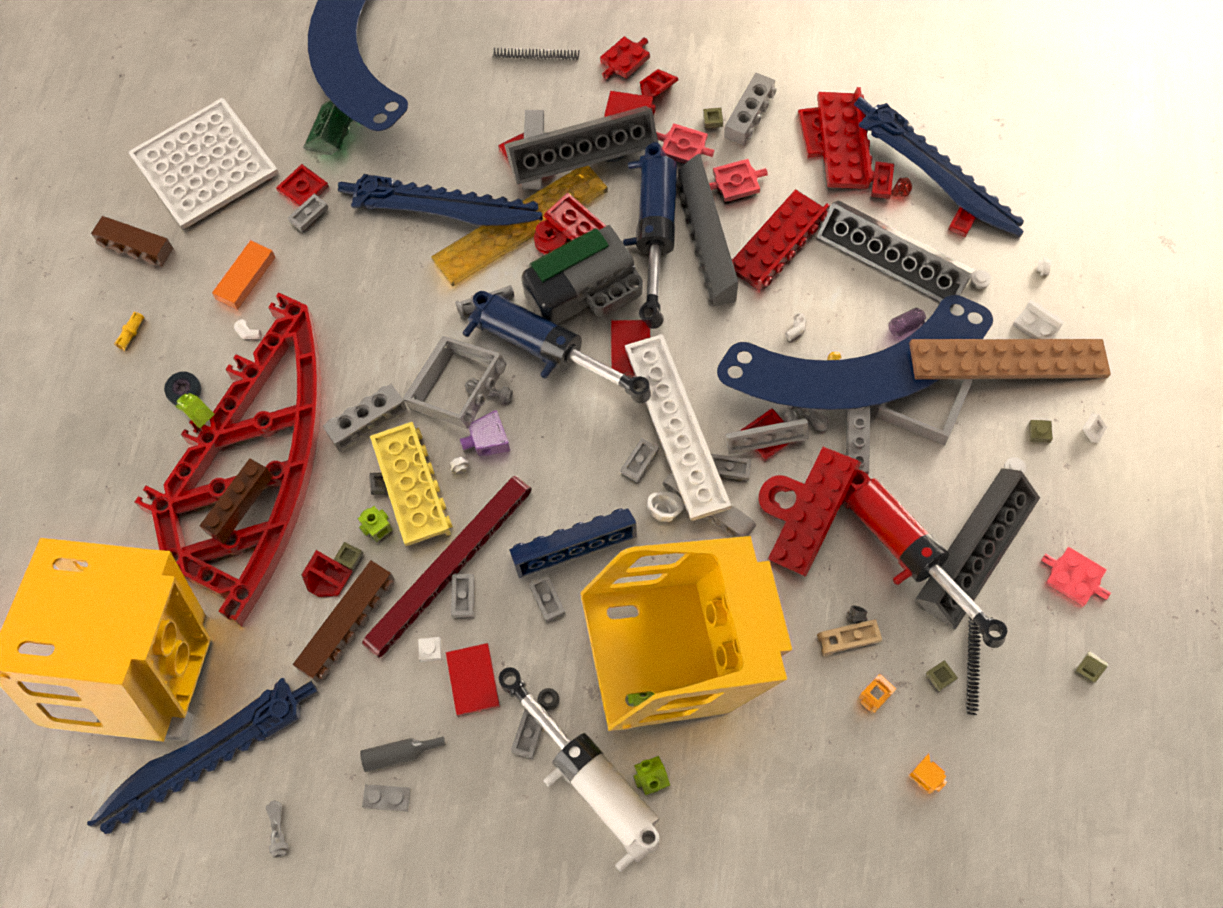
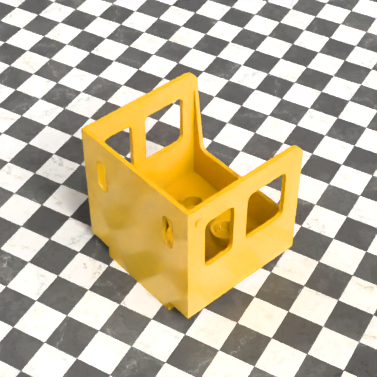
M751 536L627 548L621 551L580 592L608 731L626 730L633 727L728 714L787 680L782 656L792 651V646L770 561L757 562ZM685 554L672 564L629 568L639 558L644 556ZM662 574L654 580L613 584L617 579L624 577ZM634 606L638 611L636 617L611 619L607 615V610L615 607ZM653 692L655 694L634 707L627 705L625 701L626 696L629 694Z
M40 538L0 631V687L29 719L39 726L164 742L172 717L185 718L211 640L203 626L206 614L170 551ZM77 562H86L88 567L81 566ZM25 643L52 645L55 647L54 652L49 656L19 653V648ZM21 681L70 687L80 697L34 692L27 689ZM41 703L86 708L91 710L100 722L56 718L51 716Z

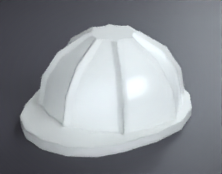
M672 492L653 493L647 500V507L652 518L660 522L672 521L673 518L683 511L685 506L682 498Z

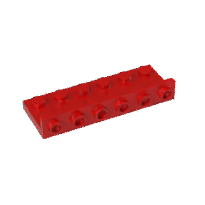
M857 87L854 93L819 91L817 94L827 187L868 189L870 183L874 180L875 174L871 167L872 155L869 152L870 139L867 137L868 130L859 127V123L862 122L866 115L854 105L859 97L864 99L861 87Z
M795 189L732 259L736 276L760 292L764 287H768L776 273L780 274L785 267V263L795 257L798 248H803L807 243L808 237L817 232L821 222H824L830 204L826 203L823 207Z

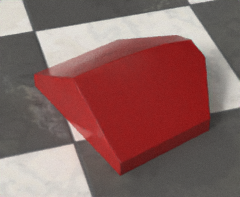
M657 69L639 82L642 95L655 97L671 87L679 79L672 74Z
M315 550L301 576L307 591L317 597L338 596L352 570Z

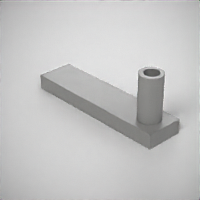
M789 409L784 413L786 422L727 433L726 444L728 454L809 439L808 422L806 418L798 419L796 412L793 409Z

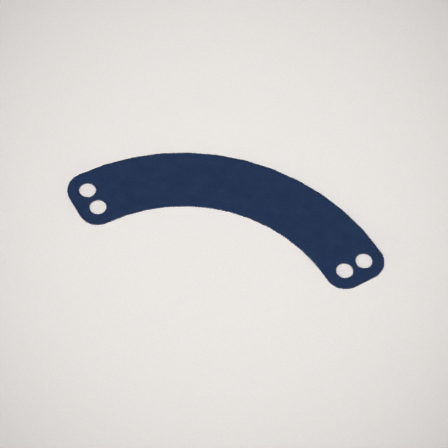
M318 0L311 16L308 30L310 65L318 84L333 104L357 123L372 131H383L392 127L407 111L408 101L402 95L382 84L369 71L359 53L357 26L366 0ZM391 102L399 105L394 111H387L385 109L386 105ZM378 114H385L387 116V119L382 123L374 122V117Z
M950 295L940 302L931 317L919 329L904 340L879 352L843 360H811L772 352L749 342H738L728 349L719 363L717 376L724 385L776 404L825 410L855 409L879 405L907 397L940 380L915 379L909 345L912 339H984L993 324V316L988 308L960 295ZM958 304L963 307L964 313L959 316L954 315L950 312V306ZM970 313H978L982 316V322L979 324L971 323L968 315ZM745 351L751 354L752 360L749 363H741L738 361L737 355ZM732 366H737L742 369L743 374L739 378H732L728 374V369Z

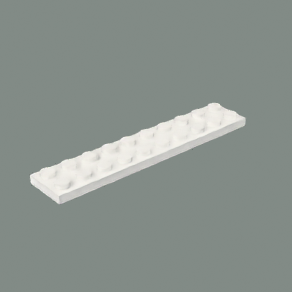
M663 334L625 345V351L635 377L642 376L649 381L651 397L645 403L691 521L731 509L730 501Z

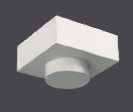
M1092 413L1082 429L1091 442L1098 443L1107 426L1099 414Z
M440 637L418 639L420 662L442 660Z

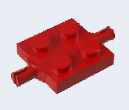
M624 36L600 56V62L608 67L602 73L603 78L608 79L609 76L615 73L627 79L650 59V52L643 49L649 43L648 39L643 37L638 43H635Z

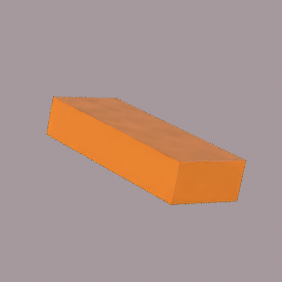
M250 240L213 290L212 294L215 299L238 310L276 258L273 251Z

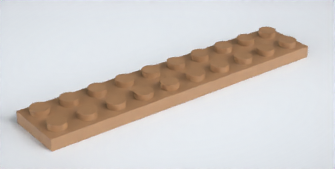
M912 339L909 343L915 379L1108 378L1111 375L1103 339Z

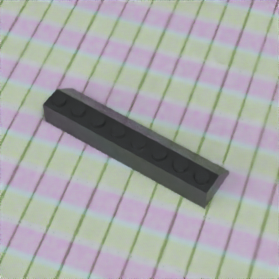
M643 106L504 145L516 184L519 185L646 150L649 144L653 142L658 143L652 109Z
M697 154L678 169L676 188H680V202L685 205V219H689L690 222L688 224L689 233L695 239L693 240V247L699 253L697 260L699 267H703L702 278L704 284L707 283L708 299H712L713 306L736 302L738 279L700 154Z
M839 200L832 203L816 236L940 302L947 296L961 295L975 269Z
M1004 468L1000 470L947 550L949 557L941 567L973 601L1040 499V496L1022 471ZM932 576L929 577L916 597L926 612L953 629L958 627L966 614Z

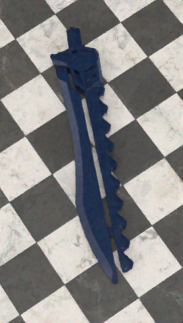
M862 97L857 99L854 105L867 115L859 123L860 128L871 131L873 137L881 139L921 168L965 211L996 228L1015 234L1017 237L1022 236L1024 233L1023 229L1020 228L1024 222L1022 216L1013 215L1011 208L1001 205L997 196L989 195L984 185L976 184L972 175L964 174L960 165L952 164L948 155L940 154L936 145L928 144L924 135L916 134L913 126L909 125L910 123L906 118L892 109L887 103L878 104L873 107Z
M363 174L356 184L338 182V192L353 194L352 208L366 206L367 209L382 208L426 212L457 219L473 225L485 226L512 225L543 220L542 213L536 212L539 207L535 201L523 204V201L520 199L510 202L504 196L497 199H492V196L489 194L479 197L473 191L462 194V191L459 189L447 192V189L444 187L432 189V186L428 184L422 187H417V184L414 182L403 185L400 180Z
M281 678L274 685L273 690H265L260 697L207 734L181 748L149 761L138 769L108 797L91 820L87 822V825L96 827L102 823L100 830L104 834H110L113 832L117 822L120 821L122 824L129 823L134 812H147L152 801H156V803L164 802L170 790L174 793L180 792L185 781H198L203 770H207V772L215 771L220 760H224V762L231 761L236 750L239 749L241 752L248 751L253 740L256 739L258 742L264 741L266 737L269 738L300 719V702L318 692L316 686L310 681L292 691L286 680ZM205 755L204 757H202L201 759H199L198 761H196L195 763H193V764L190 765L189 767L185 768L186 766H188L189 764H191L192 762H194L195 760H197V759L200 758L201 756ZM127 805H129L127 808H125V809L122 810L121 812L117 813L118 811H120L121 809H123L124 807H126Z

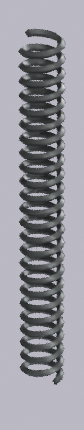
M494 47V52H493L492 58H493L494 56H495L496 58H497V57L501 58V56H502V58H504V57L508 58V56H509V58H511V57L515 58V56H516L517 59H518V58L521 59L522 57H523L524 59H525V58L529 59V57H530L531 59H532V58L536 59V57H537V59H539V58L543 59V57H544L545 60H546L547 58H548V59L551 58L552 60H553L554 58H555V60H557V58H558L559 60H560L561 58H562V60H564V58H565L566 60L569 58V60L572 59V60L574 61L575 58H576V60L579 59L580 50H578V56H577V52H576V50H575V51H574V57H573V50H571V55H570L569 49H568V51H567V57H566V50H564V55H563V54H562V49H561V50H560V57H559V50L557 49V54H555V49H554V50H553V57H552V50L550 49V54L548 55V49H546V57H545V49H543L542 55H541V49H539V56H538V49H536L535 55H534V49H532V56H531V49L529 48V53H528V55H527V48H526V49H525V56H524V49H523V48H522L521 55H520V48H518V55H517V50H516V48H515L514 55H513V48H511V55H510L509 48H508L507 55H506V48H504V55H503V51H502V47H501L500 55H499V48H497V55H496L495 47Z

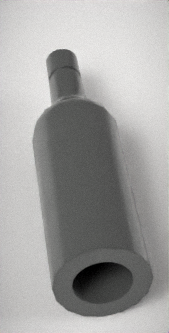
M444 736L426 741L408 738L360 751L362 766L366 773L413 761L424 751L444 746L446 742Z

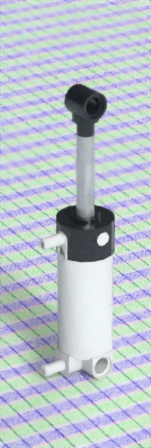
M511 667L503 669L498 676L502 690L511 697L515 696L561 749L552 761L556 769L543 780L546 786L550 787L563 776L622 842L628 853L616 864V868L620 872L634 860L639 863L647 854L655 852L659 847V833L654 828L659 821L658 816L603 755L604 753L586 733L580 734L571 741L525 688L526 683L521 679L518 671ZM508 677L516 678L514 684H505V680ZM646 836H652L655 841L648 845L643 842V839Z

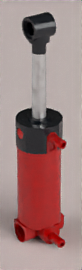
M858 470L842 504L846 509L850 508L904 569L893 578V582L899 585L910 576L916 582H921L932 576L979 626L978 631L983 635L984 643L991 648L1001 647L1006 639L1007 626L1000 620L993 617L989 618L944 571L941 566L948 559L949 552L918 523L878 479H871L865 472ZM997 631L1001 636L993 637L989 632Z

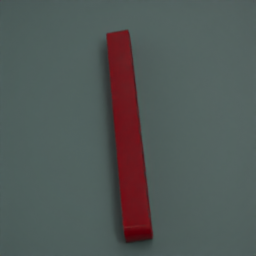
M516 475L511 477L364 637L362 645L377 658L382 657L452 581V575L458 574L525 501L532 488Z

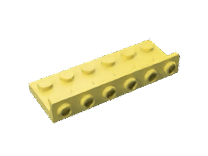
M413 422L371 435L370 438L405 546L443 533L450 536L449 529L453 526L450 517H445L443 510L447 508L443 498L439 499L437 492H440V487L437 480L433 481L431 475L435 473L431 462L427 463L425 457L429 455L426 446H421L420 439H423L419 427L415 428Z

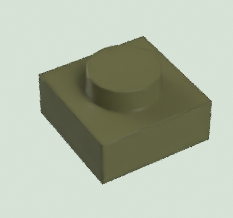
M722 108L703 109L705 128L723 127Z
M1030 420V442H1051L1053 440L1052 421Z
M344 542L333 560L353 571L364 553L362 550Z
M1088 651L1077 666L1076 671L1096 683L1109 663Z
M945 660L926 672L927 677L939 692L958 679Z

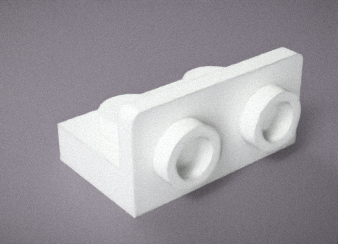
M1030 300L1026 308L1014 321L1013 326L1032 339H1053L1064 321L1057 315L1044 309L1039 303Z

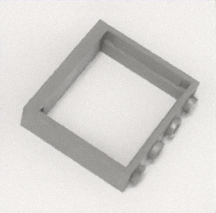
M442 336L406 392L403 400L410 410L468 429L475 420L481 406L484 405L489 393L494 389L507 364L500 353ZM453 353L489 365L459 414L423 402Z
M959 379L963 382L943 430L888 409L887 407L890 402L876 406L875 409L879 410L876 418L946 445L973 379Z

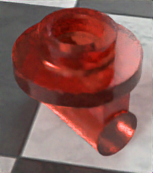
M907 177L899 178L891 191V195L895 197L897 195L902 197L908 196L912 191L910 179Z

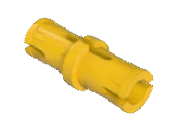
M134 311L127 324L123 325L122 332L114 345L119 349L126 350L133 336L136 337L137 330L145 317L138 312L136 314Z

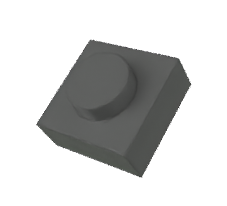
M382 472L370 473L371 495L388 494Z

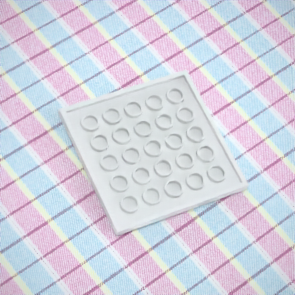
M223 98L128 151L131 158L183 230L279 173Z

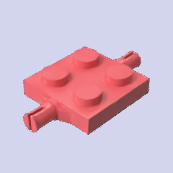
M673 123L671 130L666 135L656 132L658 140L663 142L662 149L674 161L685 164L697 154H704L710 157L714 155L715 150L705 147L708 139L707 133Z
M749 159L713 168L715 182L709 183L711 190L718 189L724 202L760 193L757 178L768 176L766 168L755 171Z
M1067 547L1063 555L1057 560L1046 553L1041 561L1052 567L1051 574L1045 583L1082 606H1085L1089 598L1095 593L1105 600L1109 598L1111 592L1100 586L1101 579L1107 569L1072 548Z

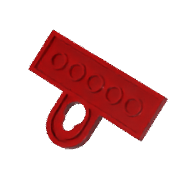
M822 447L805 484L784 475L773 476L764 482L759 491L761 508L769 515L785 521L768 560L804 577L807 576L861 465L859 460ZM781 491L785 493L793 491L796 494V501L792 507L784 509L780 503L776 502V494Z

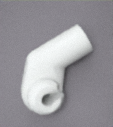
M802 313L794 315L793 328L785 333L789 341L800 336L806 330V318Z
M238 320L235 323V331L242 339H261V330H250L245 320Z

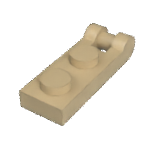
M876 619L817 634L818 640L821 641L823 646L821 648L823 656L882 641ZM835 637L837 644L831 645L829 639Z

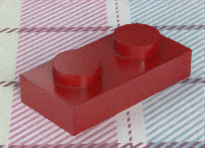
M875 162V176L871 197L890 199L894 172L893 163Z

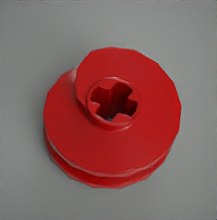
M548 220L541 221L536 226L534 242L536 249L540 253L545 255L568 242V237Z

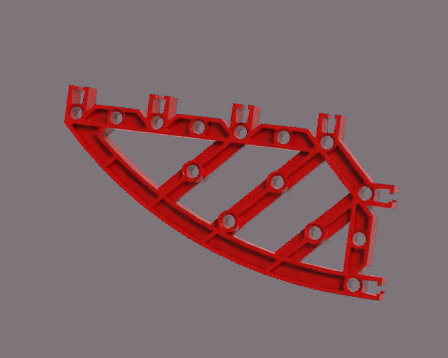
M279 292L276 295L279 307H286L285 309L277 308L273 302L269 305L268 308L272 316L277 319L253 352L255 362L236 354L233 359L237 364V368L241 369L243 367V371L233 370V366L230 364L225 369L230 378L236 382L231 384L214 409L213 413L215 415L209 419L211 426L209 427L204 424L199 428L190 420L189 424L194 429L193 432L198 433L200 431L198 437L189 435V431L186 429L180 434L193 447H189L164 482L165 494L145 485L143 491L148 495L147 498L150 500L153 497L155 498L152 504L144 503L142 501L143 498L140 496L134 501L141 510L153 516L159 550L170 551L173 558L178 557L176 563L188 581L225 599L218 612L223 617L229 620L232 619L240 626L244 624L271 580L295 529L310 483L320 429L321 371L312 315L307 305ZM295 346L297 369L296 405L270 413L268 411H260L253 418L240 421L289 347ZM294 426L288 460L283 462L271 461L266 465L273 478L265 488L273 485L280 487L269 520L237 531L234 530L224 544L211 538L186 546L179 514L217 503L236 477L233 476L227 479L215 478L209 484L195 488L222 447L261 435L271 437L278 430ZM281 471L278 476H274L276 472ZM225 488L223 492L218 493L220 489ZM168 505L165 510L161 511L164 506ZM232 540H236V542L233 545L229 546ZM256 546L239 579L206 563V561L229 554L233 556L239 555L245 549ZM213 575L210 581H206L208 576ZM244 593H248V596L241 600V596ZM240 605L235 616L232 615L231 613L236 608V606Z

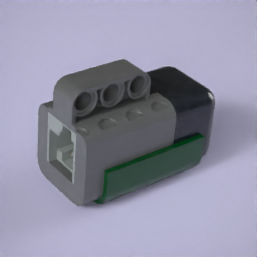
M610 225L600 230L594 228L529 263V268L523 272L521 277L524 295L535 313L556 325L588 307L596 316H606L639 298L643 293V280L635 269L634 260ZM631 285H637L638 287L632 288V287H630V286H631ZM615 294H620L621 296H620V297H615V296H613V295H615ZM599 303L605 304L603 306H597V304Z

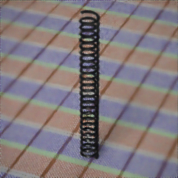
M968 617L970 624L968 625L969 654L967 656L969 658L967 660L969 662L967 664L969 666L967 667L968 679L966 680L968 682V688L966 689L968 691L966 693L968 695L966 697V703L968 704L966 705V712L971 715H977L968 711H979V709L969 708L968 706L978 707L979 704L968 702H979L978 699H969V697L979 698V695H970L968 693H980L976 690H969L979 689L978 686L969 685H979L980 683L970 682L969 680L979 681L980 679L969 676H980V674L969 672H980L979 669H970V667L979 668L980 666L969 663L979 664L980 661H971L969 659H980L979 656H970L971 654L980 655V652H970V650L980 651L981 649L971 648L970 646L980 647L981 645L978 643L981 640L970 638H981V636L970 634L981 633L979 631H971V629L978 630L979 627H971V625H978L975 622L972 623L971 621L973 620Z

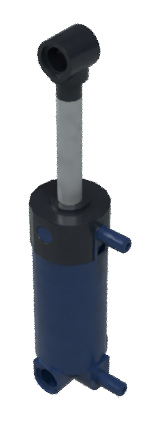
M653 142L646 147L645 155L640 156V160L628 162L629 169L641 168L639 219L636 237L624 239L623 244L625 247L636 245L640 252L649 255L647 298L639 310V316L649 328L656 329L664 321L661 305L658 303L660 255L673 251L675 244L677 164L666 155L659 143Z
M478 291L474 294L473 303L475 309L468 317L469 324L462 332L465 337H469L475 328L482 331L485 329L529 352L547 364L540 373V376L544 379H547L554 368L566 371L575 362L624 388L625 392L631 395L632 400L636 403H645L650 399V384L645 377L630 378L580 352L582 344L580 335L554 324L501 295H492L486 291ZM639 388H643V389H644V390L641 391V392L636 391V390L639 389Z

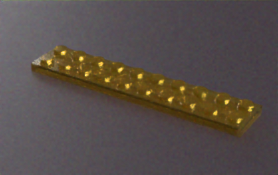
M588 165L574 169L523 200V204L535 201L539 207L536 212H541L542 216H544L545 212L566 193H569L585 206L608 192V187ZM535 220L498 226L482 225L432 255L431 259L453 287L533 238L536 226L541 221Z

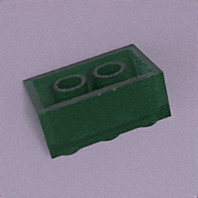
M331 100L321 105L303 148L331 155L336 151L339 152L344 145L343 139L349 133V125L353 120L339 110Z

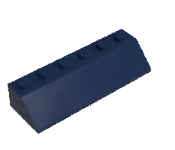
M620 508L614 510L609 515L596 516L592 521L576 523L572 528L566 530L558 529L549 536H538L531 542L518 543L509 551L518 577L522 578L636 538L637 524L628 508L624 510Z

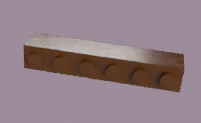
M370 560L292 665L316 683L323 680L328 675L329 668L333 662H337L342 656L344 647L354 640L358 628L365 625L370 612L379 606L384 593L390 591L393 587L395 579L391 572Z

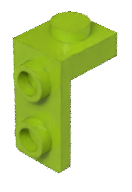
M191 393L182 395L177 400L178 404L175 406L178 410L185 413L199 428L215 415L199 397Z

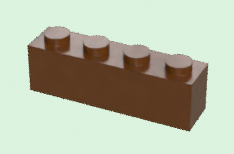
M105 216L100 218L91 232L96 240V244L99 246L112 248L120 254L122 252L126 253L134 259H143L151 265L163 266L174 249L168 238Z
M249 458L199 525L207 535L223 544L226 542L273 478L267 467Z

